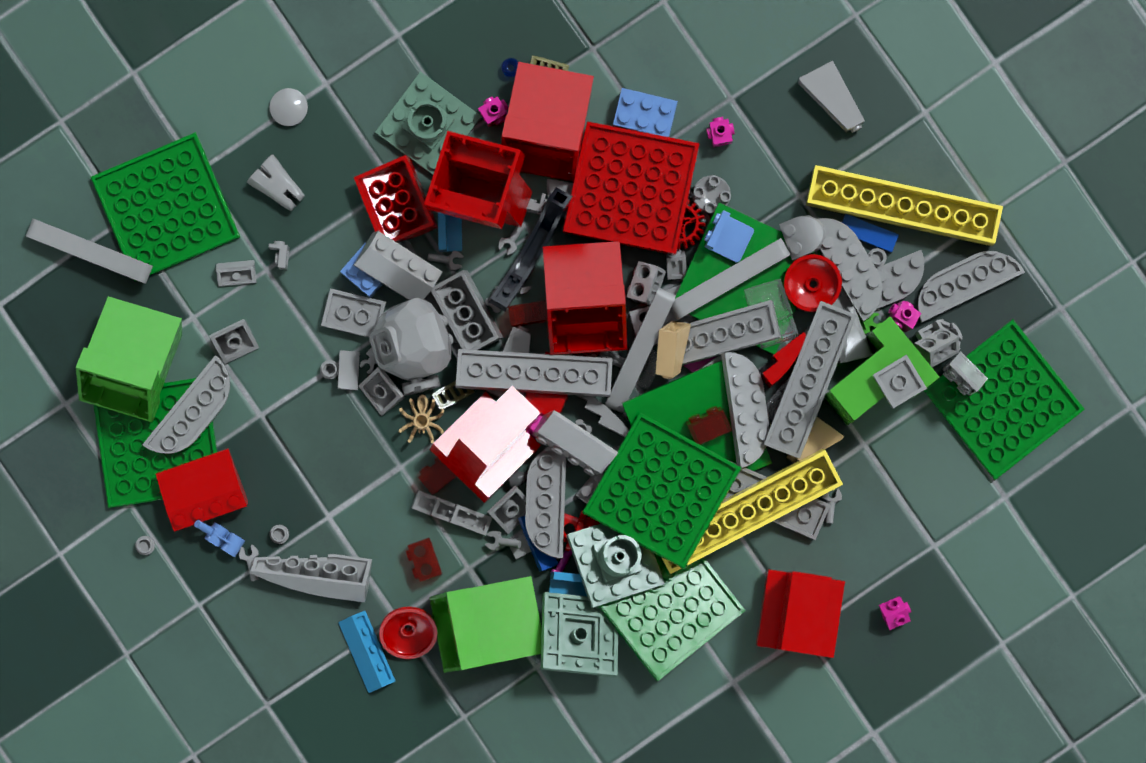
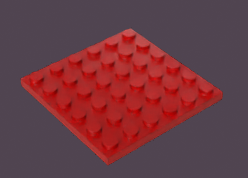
M587 121L571 193L573 197L568 206L563 233L607 242L620 241L622 245L676 255L700 144Z

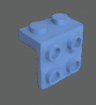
M723 210L714 217L712 223L715 225L712 231L709 230L704 238V241H706L704 247L737 263L741 260L754 233V229L730 217L731 213Z

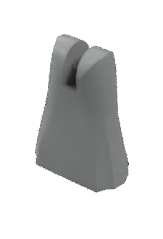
M274 155L268 157L261 165V169H257L247 181L249 185L261 191L289 211L296 207L292 200L287 197L289 193L300 202L305 197L304 193Z
M854 306L845 309L856 314V318L838 364L874 355Z

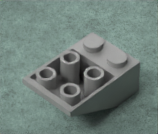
M961 351L942 368L944 371L943 375L950 382L954 381L958 385L957 389L963 395L971 396L976 393L988 379Z

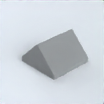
M245 319L209 335L224 364L259 348Z
M377 367L358 385L381 416L405 398L380 367Z
M516 485L487 511L507 534L520 524L518 518L526 514V496Z

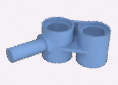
M200 520L194 523L196 528L206 533L204 539L217 547L220 546L223 551L233 557H236L245 540L229 532V530L216 522L212 526H208Z

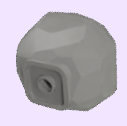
M414 298L390 307L381 314L370 334V343L378 366L384 371L407 381L424 378L442 371L447 367L451 359V345L453 344V337L451 334H448L446 329L448 324L447 318L439 314L431 303L420 298Z

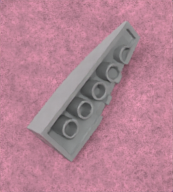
M328 554V557L317 558V555H310V558L290 556L288 559H281L280 556L255 557L251 574L272 583L308 594L365 602L369 589L372 559Z

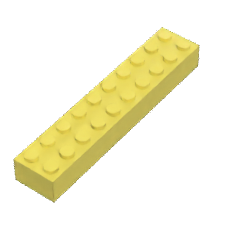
M817 165L813 169L806 206L988 246H993L996 243L1003 206Z
M821 449L724 499L687 565L843 485L826 450ZM662 558L670 574L681 569Z

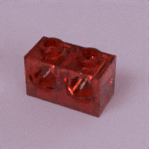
M546 300L508 307L511 328L518 327V325L524 326L548 322Z
M430 538L407 545L408 550H406L409 561L413 560L415 568H412L415 579L423 582L443 575ZM418 546L425 548L426 552L422 557L415 555V549ZM425 564H429L432 567V572L429 575H424L421 572V568Z

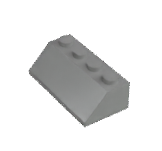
M379 231L371 234L354 263L355 267L408 300L414 298L424 300L442 274L441 270Z
M462 270L433 287L431 292L442 313L447 318L448 324L462 349L481 350L503 338L467 270Z
M555 410L543 415L532 434L541 444L551 446L552 451L556 454L566 456L571 464L583 467L584 472L590 476L602 474L618 454L616 450Z

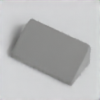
M254 260L216 264L218 287L257 282Z
M340 350L338 389L358 390L360 352Z

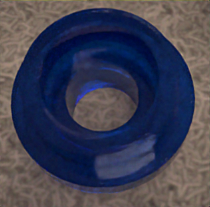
M514 58L506 59L501 67L503 74L507 77H515L518 61ZM509 65H513L515 69L513 71H509L507 67Z

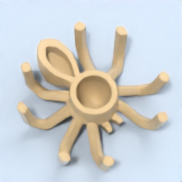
M425 395L419 396L417 399L418 413L413 399L410 398L409 402L415 417L408 415L400 408L399 411L402 415L413 420V422L404 425L399 429V432L401 433L414 425L415 427L408 439V443L412 442L417 429H419L418 433L421 430L425 433L426 429L431 443H434V437L429 426L438 429L441 434L444 433L439 425L431 422L432 420L439 419L444 414V409L437 416L429 417L435 407V399H432L431 407L425 413L429 406L428 399Z

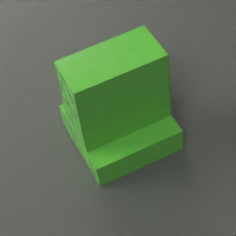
M108 296L88 348H83L76 365L79 401L153 422L160 404L162 387L182 337V318Z
M891 317L887 318L866 336L870 346L876 353L825 394L824 398L846 425L855 421L884 397L883 392L872 375L903 356H908L926 387L939 378L938 374Z
M531 576L445 592L429 597L433 619L437 626V640L444 673L541 654L542 628Z

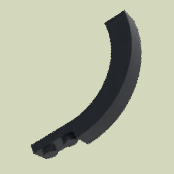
M557 187L547 199L545 207L526 244L488 303L506 312L543 255V247L549 245L573 196Z

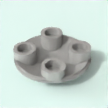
M292 88L282 89L271 99L270 113L273 119L281 125L293 126L300 124L307 114L308 104L306 98L298 90Z
M716 175L705 176L696 183L693 189V199L696 206L703 212L713 214L719 202L726 206L729 204L731 191L724 179Z

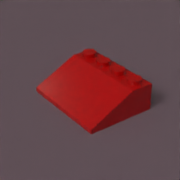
M407 155L354 177L375 232L379 231L398 243L438 228L432 211L424 205L425 193L411 158Z
M229 448L156 473L164 505L174 531L194 525L197 520L203 522L246 507L248 504L246 493Z

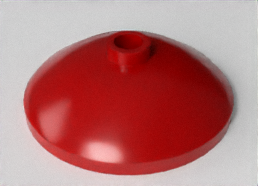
M810 254L798 258L790 265L785 274L784 288L787 297L793 305L807 312H816L820 301L830 305L835 303L842 289V278L839 269L830 259L821 255ZM816 281L817 286L815 288L810 287V282Z
M401 607L385 616L380 625L379 638L384 649L391 655L402 659H414L425 655L433 648L437 640V626L432 616L426 611L416 607Z

